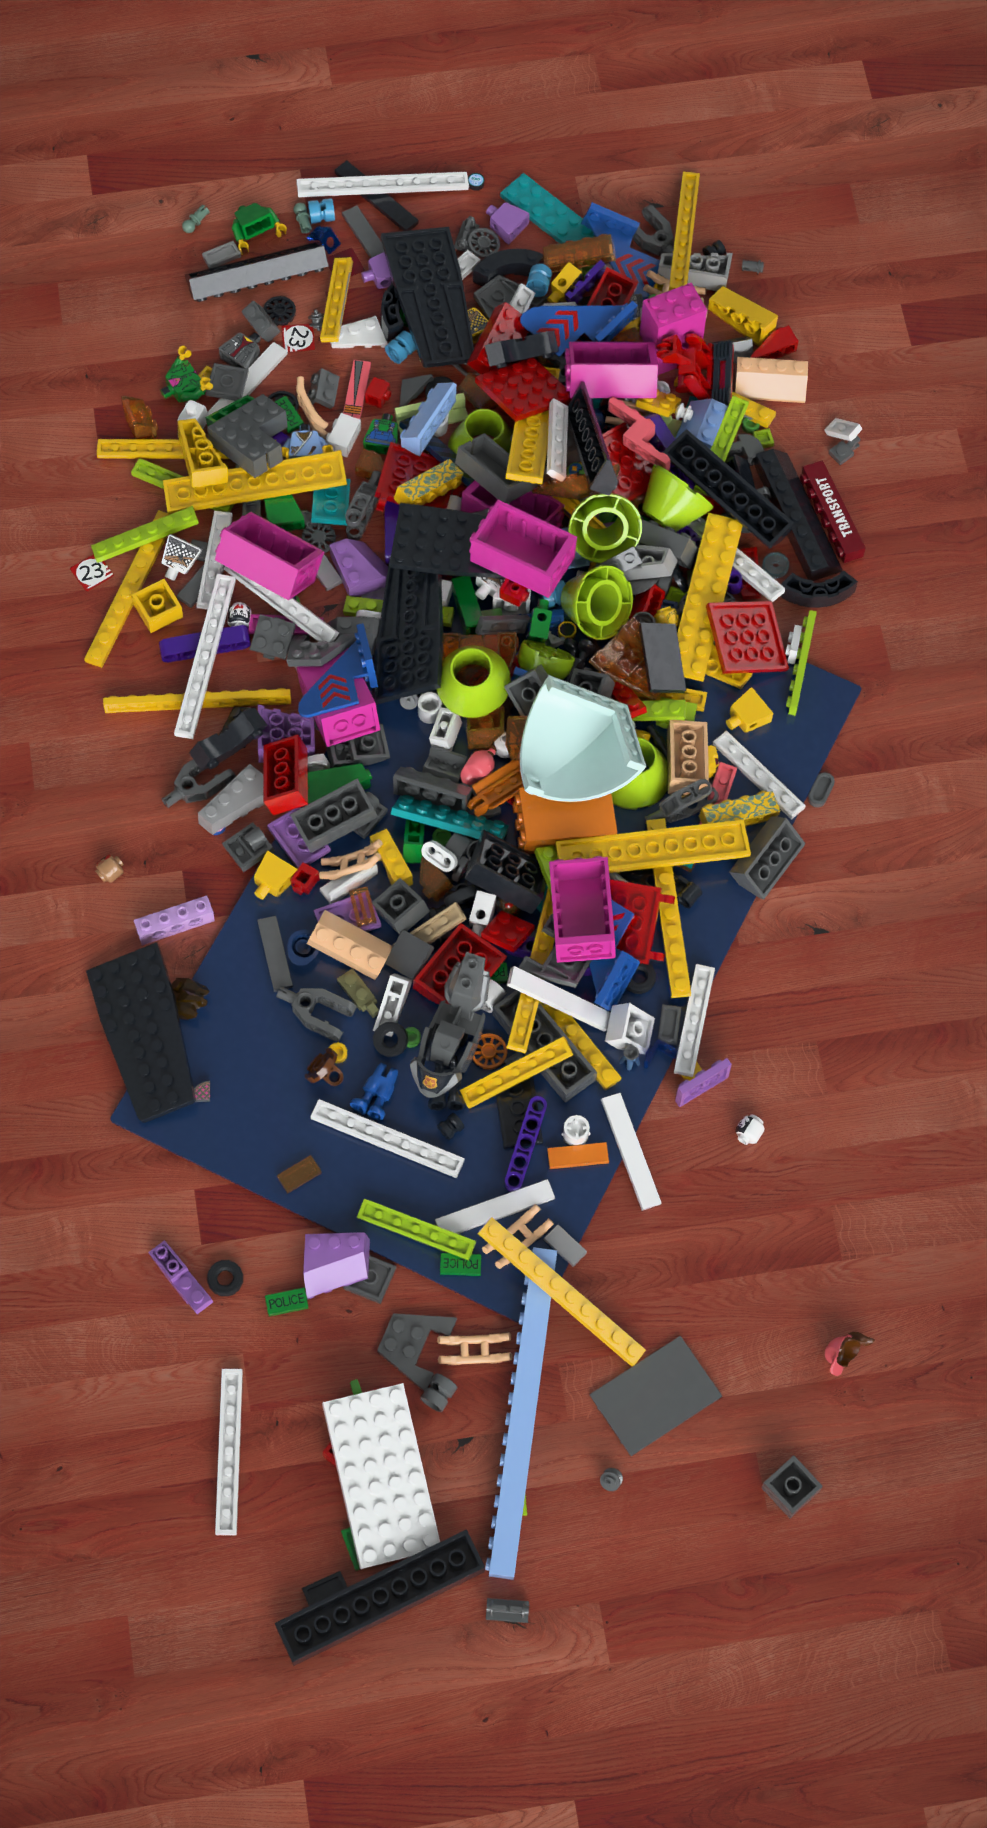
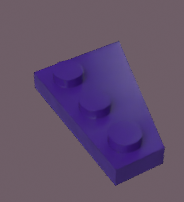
M602 260L587 272L584 281L579 280L575 284L573 292L568 291L565 294L566 302H575L578 305L582 301V296L585 292H590L595 286L594 282L598 278L601 279L606 270V264Z

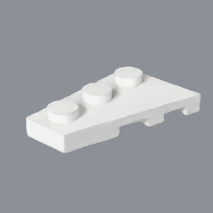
M373 316L341 326L339 342H330L332 348H354L355 346H365V348L381 346V348H385L387 341L377 317Z

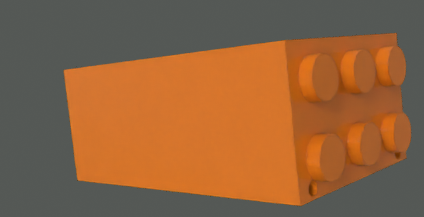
M524 787L519 788L517 795H515V802H513L512 806L513 813H517L515 828L520 834V837H518V848H522L523 851L529 854H535L534 851L538 847L551 845L555 847L556 841L617 834L611 793L599 798L577 802L555 801L534 794L531 795L525 791Z

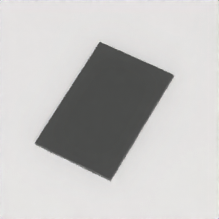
M681 1336L589 1394L597 1409L602 1413L630 1456H633L722 1397L714 1382L707 1375Z

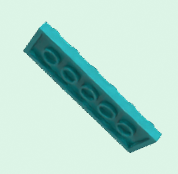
M525 173L521 174L500 192V197L504 201L528 212L531 222L558 243H561L563 247L575 256L596 238L591 229L581 224L583 218Z
M401 795L391 811V815L476 839H479L482 831L486 830L504 840L509 829V825L502 821H491L484 816H473L463 810L455 811L445 805L437 806L427 800L419 801L409 795Z

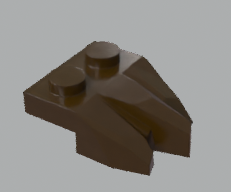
M176 978L171 985L175 995L179 1018L184 1020L196 1018L198 1014L196 1012L197 1009L207 1005V1000L203 997L210 991L207 986L192 979Z

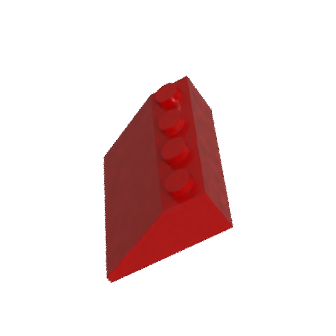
M460 923L415 977L413 989L440 1005L441 1001L446 1000L444 985L454 965L457 962H462L466 952L486 958L484 971L490 972V978L507 956Z

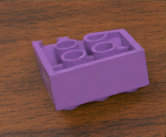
M343 539L329 544L330 556L342 579L348 596L359 597L386 586L388 566L364 542Z
M258 705V713L268 725L262 731L263 735L258 738L259 763H263L264 745L297 734L306 745L308 756L315 755L313 717L305 718L296 713H282L279 709L274 708L270 710L262 705Z
M365 1232L305 1234L303 1274L308 1300L321 1293L326 1294L341 1286H348L368 1279L370 1239Z

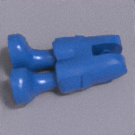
M380 1063L372 1076L367 1079L363 1086L364 1096L361 1099L353 1098L350 1102V1106L355 1111L365 1115L373 1096H377L367 1114L369 1118L378 1121L383 1120L385 1117V1111L382 1109L383 1103L389 1101L394 1091V1084L399 1071L392 1067L387 1076L383 1077L387 1065Z

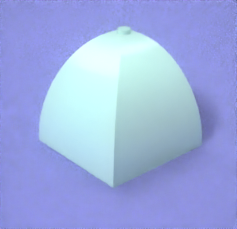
M549 675L532 704L523 731L520 748V772L525 791L531 795L534 794L549 800L577 802L608 795L634 780L646 768V764L628 705Z

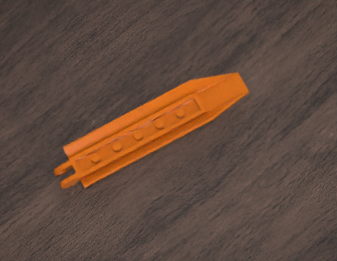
M520 756L472 785L477 796L472 798V800L470 799L467 807L470 810L474 809V814L477 817L484 815L488 809H494L517 795L519 788L524 787L520 772Z

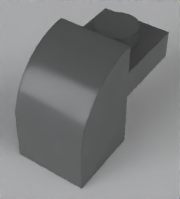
M739 434L737 442H733L726 460L735 454L747 459L749 466H753L756 454L763 452L764 449L756 437L749 434Z
M454 833L445 848L454 853L459 862L461 857H466L469 844L476 841V839ZM458 862L457 866L452 871L455 872L457 870V868L459 867Z

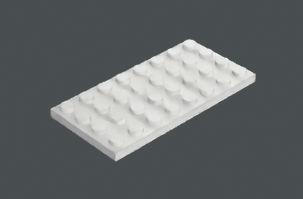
M403 1383L323 1402L322 1406L360 1569L410 1557L439 1543V1534Z

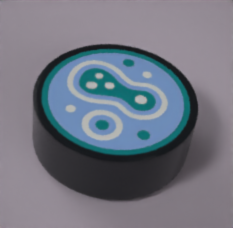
M479 173L469 175L468 183L471 190L478 191L484 187L485 179L483 175Z

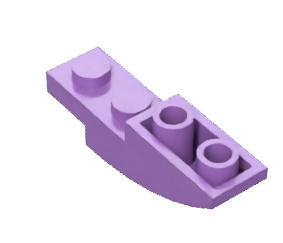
M165 1240L148 1252L172 1286L196 1314L213 1303L212 1298L197 1282L186 1265Z

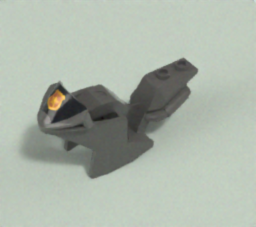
M466 952L462 962H457L454 965L444 985L446 1000L441 1001L429 1027H425L419 1055L410 1062L412 1076L419 1091L426 1097H439L449 1091L462 1079V1073L466 1072L474 1057L486 1018L484 1013L479 1015L474 1012L482 1009L488 1000L490 972L484 971L486 959L484 957ZM464 1033L474 1036L473 1041L468 1042L461 1060L452 1072L435 1073L424 1067L425 1061H429V1059L434 1063L448 1067Z

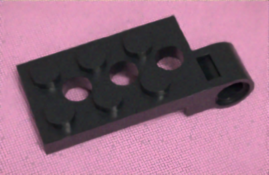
M652 868L642 869L643 872L641 874H635L633 871L617 872L630 883L652 886L647 882L648 879L654 878ZM674 874L677 901L685 908L690 909L700 898L702 891L693 882H689L681 875L678 877Z

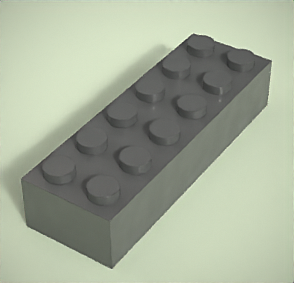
M518 990L493 1006L494 1018L509 1036L521 993ZM539 1003L527 1051L524 1054L527 1056L563 1036L566 1038L573 1056L540 1072L566 1103L596 1081L597 1071Z

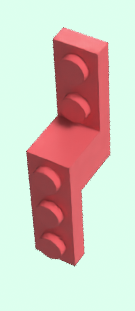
M612 397L608 401L609 412L631 426L623 434V445L652 465H659L669 470L670 458L668 455L659 452L652 444L648 443L655 435V424L653 421L641 416L637 410L629 408L622 400Z

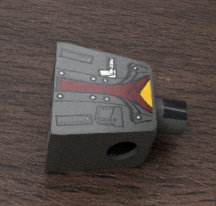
M238 333L219 347L220 359L230 366L248 369L260 355L258 345L261 340L260 336L257 333H252L247 337L242 333Z

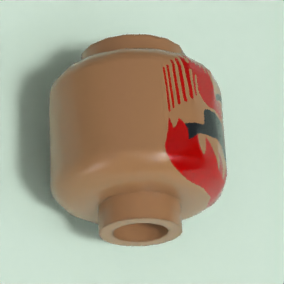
M108 854L96 863L97 869L95 872L104 883L106 881L112 883L123 874L122 866L124 863L118 856L113 857Z

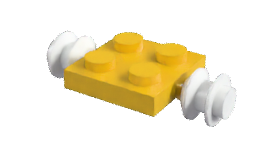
M657 389V398H624L625 401L630 400L632 403H636L635 407L668 418L674 413L676 420L683 418L684 423L687 420L690 421L693 415L691 405L685 408L684 403L680 404L681 398L676 397L672 393L660 392L659 389Z

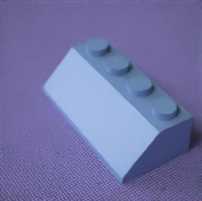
M437 383L434 389H430L427 400L420 404L419 412L416 416H412L407 430L404 429L400 435L401 447L418 456L422 454L456 402V383Z

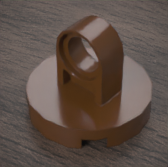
M332 1048L325 1049L327 1053L324 1055L319 1053L312 1060L307 1068L310 1072L304 1076L310 1083L323 1079L326 1083L337 1086L342 1083L344 1076L342 1071L334 1065L337 1060V1053ZM333 1071H336L339 1075L335 1082L329 1080V1075Z

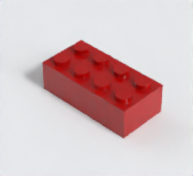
M607 267L587 306H623L626 303L629 304L636 292L638 282ZM585 333L581 336L582 338L590 342H593Z
M507 302L495 307L467 364L481 375L497 370L496 366H489L485 345L522 338L524 341L528 331L521 325L520 318L522 314Z
M298 734L264 745L263 802L273 815L308 805V752L306 745Z

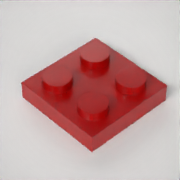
M501 910L481 932V938L514 953L534 931V925Z

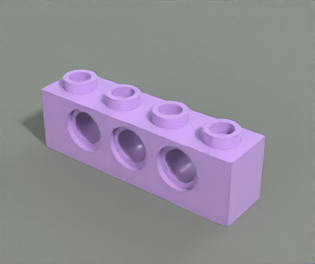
M207 896L135 919L134 924L141 945H145L214 922L215 919Z

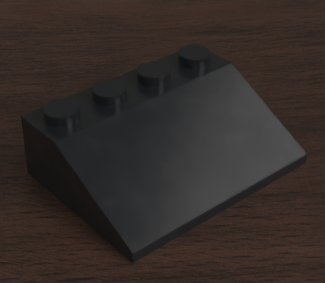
M486 830L482 831L467 867L465 879L485 889L487 892L502 898L504 901L519 907L521 910L532 914L543 900L546 881L537 858Z

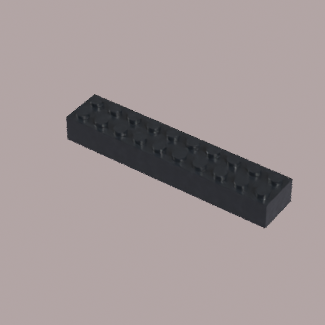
M466 1529L276 1622L275 1626L293 1666L484 1573L485 1566Z

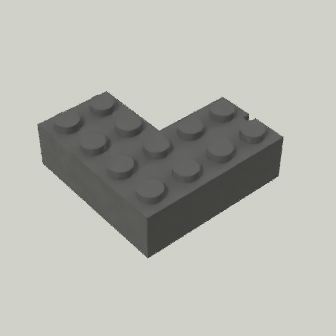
M264 394L207 427L209 440L213 446L254 478L268 471L267 462L268 467L271 469L283 461L281 444L274 440L272 436L288 427L286 410Z
M485 433L474 438L472 442L469 441L459 446L457 450L455 464L494 497L504 503H510L554 479L547 474V456L542 484L506 479L509 453Z

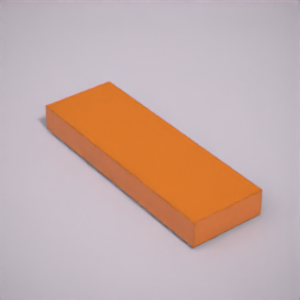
M607 1142L547 1148L549 1169L609 1163Z

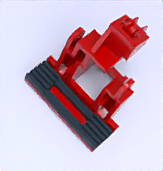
M690 333L685 336V341L688 343L689 348L683 349L677 334L661 340V343L656 346L658 350L656 352L657 357L663 360V363L677 364L678 383L675 388L676 392H692L698 400L714 399L729 406L732 399L734 345L732 341L718 342V344L715 342L714 345L708 343L707 345L701 336ZM701 369H707V380L701 373Z

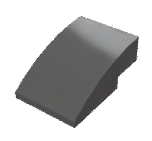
M379 724L380 731L329 747L326 746L330 768L361 763L363 766L389 759L390 754L383 724Z

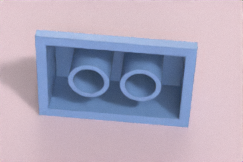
M714 399L690 401L689 405H691V410H693L692 418L690 421L687 420L686 423H684L683 419L676 438L687 429L711 449L728 405Z

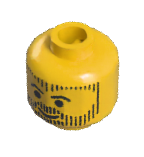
M668 606L656 610L657 614L654 615L655 623L676 624V627L680 625V619L675 608Z

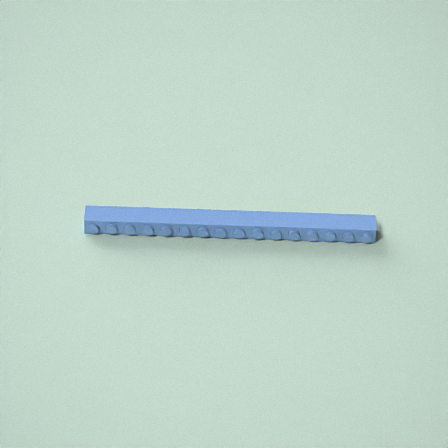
M533 1247V1253L555 1271L557 1250ZM526 1275L524 1285H528L527 1293L523 1292L521 1305H525L524 1313L520 1312L519 1324L523 1326L522 1332L517 1333L516 1344L520 1345L519 1352H515L513 1364L517 1365V1370L512 1372L511 1377L514 1393L509 1392L508 1405H512L511 1413L506 1414L505 1425H509L508 1433H504L502 1444L506 1446L505 1454L501 1453L500 1466L504 1467L503 1474H498L497 1487H501L500 1495H495L494 1507L498 1508L497 1516L492 1517L491 1528L495 1529L494 1537L490 1536L488 1549L492 1550L491 1558L487 1557L485 1569L489 1571V1577L514 1580L551 1302V1297Z

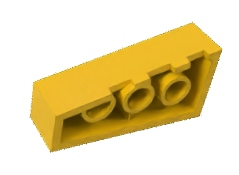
M724 286L709 299L708 310L743 336L752 338V342L758 347L776 330L778 315Z
M196 418L179 420L178 437L192 488L228 483V467L222 462L219 453H216L211 441H208L205 432Z

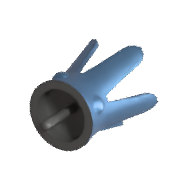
M632 1045L627 1046L624 1049V1055L620 1059V1064L627 1060V1070L629 1071L632 1069L634 1061L638 1066L640 1065L638 1048Z

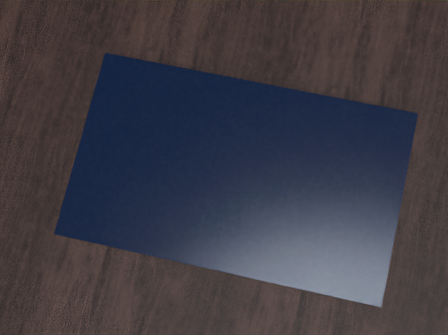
M590 566L567 569L561 580L566 584L570 579L576 577L578 570L587 572ZM441 575L442 580L452 581L453 578L457 577L454 575ZM470 577L474 591L476 592L479 589V587L475 584L476 577ZM532 590L529 613H531L533 608H537L539 599L538 593ZM453 591L448 607H454L455 612L452 626H443V645L464 639ZM488 594L484 600L476 596L481 611L493 609V597ZM556 603V604H555V607L550 608V609H548V610H552V609L559 610V609H562V606H561V605L559 606V605ZM564 612V622L570 621L574 623ZM628 619L625 635H630L631 619ZM575 624L576 636L573 639L578 643L580 639L588 640V636ZM559 626L550 627L549 631H551V634L559 637ZM527 629L525 633L516 634L519 640L517 652H519L522 642L526 639ZM513 636L509 641H516L515 637ZM609 638L597 640V644L602 648H607L610 646L611 641ZM620 639V646L623 650L631 646L628 641ZM509 644L512 649H515L516 644ZM562 644V645H560V646H558V647L555 648V649L559 648V649H562V650L568 652V651L565 649L564 644ZM638 645L637 648L642 654V645ZM634 649L626 653L630 660L639 656ZM593 654L585 661L586 668L590 669ZM623 655L615 661V664L618 665L627 663ZM641 659L633 663L636 668L641 669L645 667ZM796 659L795 664H798L799 659ZM788 663L789 669L786 672L753 673L752 677L741 689L706 674L703 682L684 677L687 689L707 692L704 712L696 711L694 721L707 722L708 746H714L713 741L727 730L803 804L861 692L859 685L806 663L795 716L788 714L790 707H786L788 696H792L793 693L789 689L791 680L796 678V675H793L795 664ZM467 667L465 670L459 671L455 678L458 682L467 686L469 681L484 667ZM367 681L366 685L372 695L373 688L370 687V683ZM752 687L773 712L772 721L747 733L743 732L739 726L730 730L726 725V720L731 718L729 713L732 704ZM436 689L427 691V692L436 693V694L438 695ZM400 699L376 705L379 724H383L390 758L364 766L365 769H369L372 776L370 780L371 787L364 791L365 793L370 792L375 795L380 804L388 809V812L365 839L352 831L329 843L328 846L331 852L321 858L343 856L364 849V847L370 845V836L385 829L389 831L403 857L406 819L391 815L392 807L400 797V795L394 794L393 776L401 766L405 768L412 767L419 772L423 771V766L429 757L431 748L429 737L435 724L424 723L420 720L418 704L411 710L403 708L400 704ZM514 706L510 710V713L514 717H521L517 708ZM501 707L489 715L480 718L460 716L462 724L452 752L465 755L468 759L473 751L480 749V743L494 744L495 736L499 732L511 731L518 738V750L510 758H502L495 753L493 756L495 761L493 772L520 756L524 727L513 728L508 726L502 719ZM634 721L635 729L647 732L646 728L653 724L658 734L664 738L667 747L668 728L656 725V721ZM650 735V740H649V742H650L653 746H655V745L653 744V742H652V741H653V738H652L651 735ZM716 748L718 762L736 767ZM326 751L324 755H325V757L327 758V760H328V762H329L328 755H327V751ZM646 765V768L642 772L648 770L649 767ZM737 768L728 799L732 801L744 795L753 796L761 792ZM715 773L711 778H709V782L711 785L713 783ZM668 790L660 801L650 807L645 806L637 808V810H630L613 804L617 834L647 831L645 816L660 810L659 803L670 796ZM505 801L499 805L501 814L488 818V820H499L509 825L508 833L504 840L518 847V837H520V834L515 828L517 813H513V806ZM698 802L688 806V808H696ZM467 809L468 814L476 816L474 809ZM781 809L778 817L787 818L792 826L798 816L796 815L791 820ZM700 812L672 823L666 821V828L699 825ZM766 822L745 826L749 845ZM425 824L424 844L432 841L434 831L439 828ZM274 839L271 845L275 851L272 854L295 867L277 840ZM422 857V863L406 862L413 875V885L409 887L423 899L428 909L433 907L439 908L445 904V886L452 878L454 871L444 872L424 857ZM321 858L309 865L318 870L319 873L322 871L340 870V866H322ZM739 858L694 863L691 869L684 865L672 866L673 873L679 877L681 875L689 882L696 884L702 891V895L690 909L678 903L690 988L696 964L715 968L713 980L715 979L756 898L754 894L740 886L729 873ZM357 859L349 861L348 867L357 864ZM380 860L376 863L378 868L376 876L339 901L368 891L373 902L391 886L382 861ZM633 870V873L635 874H641L643 872L642 870ZM253 875L192 980L207 986L210 992L203 997L207 1000V1005L197 1009L196 1012L198 1014L196 1018L189 1020L180 1019L193 1087L195 1088L202 1082L210 1081V1102H195L143 1123L138 1119L126 1090L110 1118L111 1122L334 1233L365 1232L370 1239L369 1250L519 1323L520 1312L524 1313L525 1305H521L523 1292L527 1293L528 1285H524L525 1274L512 1263L505 1265L501 1269L497 1268L495 1263L503 1258V1255L496 1249L488 1254L483 1252L482 1247L487 1245L488 1242L478 1235V1232L484 1225L459 1233L461 1236L476 1241L472 1254H481V1276L440 1275L441 1253L447 1252L357 1218L363 1200L367 1199L437 1226L435 1222L437 1218L511 1193L505 1188L504 1181L515 1148H503L496 1095L472 1108H468L465 1103L464 1109L455 1111L448 1108L449 1091L445 1092V1108L442 1110H431L428 1107L430 1098L424 1096L419 1091L410 1068L412 1059L419 1055L421 1041L416 1047H406L401 1054L395 1057H387L380 1054L373 1044L375 1032L373 1029L377 1016L372 1018L367 1010L362 1012L356 1008L353 1016L349 1017L320 1003L315 1004L311 1016L323 1022L326 1020L330 1025L344 1032L339 1041L331 1040L306 1028L292 1011L291 1003L276 997L278 991L274 992L257 920L272 916L277 917L293 988L288 990L297 993L301 988H323L352 1002L337 982V978L352 969L351 967L321 951L310 963L303 966L292 963L287 954L288 939L294 932L303 929L311 932L314 931L318 923L314 910L330 904L320 892V888L332 880L320 879L308 895L305 893L302 895L297 894L292 889V885H290L278 897L268 893L262 900L254 894L259 886L255 884ZM461 878L460 883H464L465 879ZM654 878L647 880L649 885H655ZM454 881V882L451 883V884H453V885H455V886L458 885V883H457L456 881ZM449 886L448 891H455V889ZM481 888L482 892L489 893L485 889ZM499 897L501 905L499 904L498 907L502 908V911L533 924L534 931L530 936L535 937L541 912L536 908L530 914L517 908L515 905L506 908L505 904L509 902H504ZM473 906L461 908L467 918L462 924L472 930V927H470L469 918ZM496 906V909H495V913H494L493 919H494V918L498 915V913H499L497 906ZM658 911L651 951L665 954ZM377 912L381 927L368 933L394 946L393 944L397 941L399 934ZM426 914L407 932H412L430 919L429 914ZM436 939L435 941L430 943V945L435 948L433 949L426 964L429 962V960L434 956V954L439 950V948L447 939H442L441 943L439 939ZM488 942L507 956L503 963H507L509 977L510 969L513 966L519 968L524 959L510 955L504 948ZM666 957L664 961L650 959L649 963L656 972V981L648 992L634 994L626 989L617 1004L631 1003L655 1018L648 1054L639 1053V1066L634 1061L632 1069L630 1071L627 1070V1060L622 1064L619 1063L624 1055V1050L617 1049L605 1042L607 1031H601L574 1018L618 1072L621 1080L606 1091L596 1080L565 1103L541 1073L533 1076L536 1096L543 1097L547 1103L541 1124L543 1144L534 1146L520 1189L548 1179L555 1199L538 1205L541 1210L525 1224L533 1233L548 1218L554 1223L540 1239H537L528 1247L532 1252L533 1247L554 1250L544 1241V1238L557 1225L563 1228L575 1241L580 1243L623 1159L601 1099L621 1093L636 1133L679 1049L689 996L671 998ZM387 964L383 965L376 980L354 969L377 1000L375 1005L379 1010L390 975L395 973L407 977ZM636 970L632 977V980L636 983H641L646 979L645 973L641 970ZM592 975L582 976L576 988L546 981L604 1009L594 1003L596 1000V989ZM412 980L406 1002L397 1023L405 1029L408 1027L418 1029L422 1040L425 1027H429L439 1004L427 999L413 989ZM507 983L499 984L506 992L503 999L516 991V989L507 986ZM303 1001L301 1005L309 1006L310 1003L307 1001ZM662 1004L682 1007L677 1045L657 1043ZM482 1009L474 1012L479 1015L484 1013L486 1016L482 1035L487 1033L498 1035L507 1046L509 1035L494 1018L493 1012L488 1013ZM394 1032L392 1037L384 1036V1043L388 1047L394 1046L398 1041V1037ZM468 1034L465 1044L456 1050L454 1056H457L458 1063L465 1052L468 1042L473 1041V1035ZM485 1038L486 1043H490L491 1038ZM482 1039L479 1041L481 1046L484 1045ZM494 1039L493 1044H498L499 1041ZM337 1042L344 1044L347 1048V1058L341 1063L334 1064L343 1073L342 1083L332 1086L323 1079L310 1083L304 1075L309 1074L310 1071L307 1068L312 1060L319 1053L323 1055L327 1053L325 1049L329 1048L331 1044ZM500 1045L497 1050H504L503 1045ZM507 1049L506 1059L518 1051ZM497 1053L496 1055L503 1058L504 1053ZM480 1054V1055H474V1056H475L476 1059H478V1058H480L482 1055ZM495 1057L493 1058L495 1064L499 1062L498 1059H496ZM483 1058V1059L480 1061V1063L484 1064V1063H485V1058ZM429 1059V1061H425L424 1067L433 1072L435 1070V1063ZM472 1060L466 1072L462 1073L461 1086L457 1088L459 1095L463 1098L460 1092L461 1089L505 1067L504 1063L496 1069H483ZM488 1060L487 1065H492L491 1060ZM383 1063L387 1065L383 1077L387 1076L392 1067L399 1071L394 1084V1091L389 1101L383 1103L382 1109L385 1111V1117L383 1120L378 1121L369 1118L367 1114L377 1096H373L365 1115L355 1111L350 1106V1102L353 1098L361 1099L364 1096L363 1086L367 1079L372 1076L377 1066ZM336 1071L331 1072L329 1080L335 1082L338 1079V1073ZM320 1099L465 1158L458 1177L454 1178L312 1120V1112ZM537 1102L538 1111L543 1109V1106ZM451 1113H455L463 1122L465 1128L460 1132H456L452 1139L447 1140L439 1131L437 1124L447 1120V1116ZM571 1116H582L589 1122L590 1135L585 1144L607 1142L609 1163L549 1169L547 1148L570 1146L564 1141L561 1134L564 1131L566 1120ZM517 1158L514 1160V1164L517 1167H523L525 1161ZM511 1177L508 1179V1183L511 1186H517L519 1180L516 1177ZM529 1209L496 1221L507 1229ZM519 1230L513 1234L520 1242L526 1239ZM557 1253L555 1272L563 1277L569 1263Z

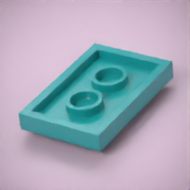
M346 479L347 485L314 490L311 523L347 526L345 514L349 507L351 479Z

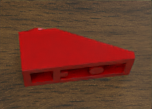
M789 325L779 327L768 336L750 358H781L796 352L799 341Z

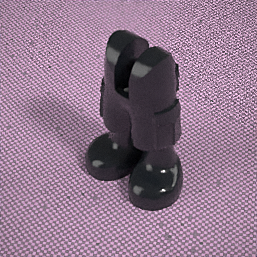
M572 638L564 640L565 649L575 657L570 674L563 681L570 683L574 668L584 670L586 667L585 661L595 650V645L587 639H580L579 643Z
M453 1056L449 1064L450 1069H444L443 1065L435 1063V1070L433 1072H452L458 1065L457 1056ZM461 1080L449 1090L448 1108L458 1111L465 1108V1101L457 1090L461 1086ZM445 1093L439 1097L430 1098L428 1107L431 1110L444 1109L446 1105Z

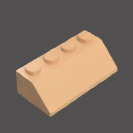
M737 357L735 393L751 400L805 403L808 361Z
M670 720L667 731L668 794H672L700 779L709 781L707 722ZM701 784L699 789L707 786V784Z
M324 910L307 942L308 945L373 980H376L393 947Z

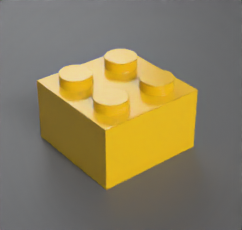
M165 579L132 594L134 607L150 633L183 618L182 606Z

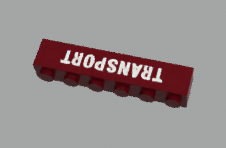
M823 460L803 466L800 480L807 487L808 497L813 500L815 511L821 516L822 525L828 531L830 542L834 543L837 556L841 557L843 563L862 558L866 547Z

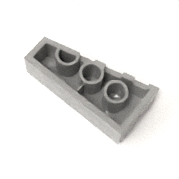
M673 253L661 254L658 274L667 279H670ZM700 253L691 255L687 284L692 282L693 286L718 291L722 286L726 287L733 253H726V255L711 253V256H701Z
M637 545L635 549L638 550L642 563L623 572L627 581L671 576L677 559L670 548ZM597 563L595 567L602 566V565H601V563Z
M249 764L198 812L199 824L213 835L222 828L232 824L239 817L243 818L248 815V812L256 807L260 808L263 806V774Z

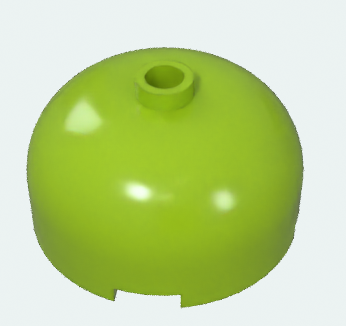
M524 640L518 652V663L521 669L529 671L542 664L548 676L550 675L560 680H564L570 674L575 660L573 655L562 649H555L547 646L545 643L533 640Z

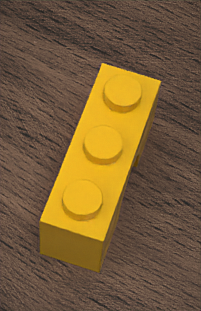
M385 829L370 836V844H373L378 839L383 843L375 853L381 855L380 860L385 866L391 885L399 878L408 886L413 885V875L389 831Z

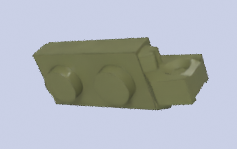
M353 968L337 978L338 984L359 1011L364 1012L367 1010L372 1018L378 1015L379 1009L375 1005L377 1003L375 996Z

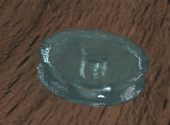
M772 552L764 557L762 569L772 578H781L789 570V560L782 553Z

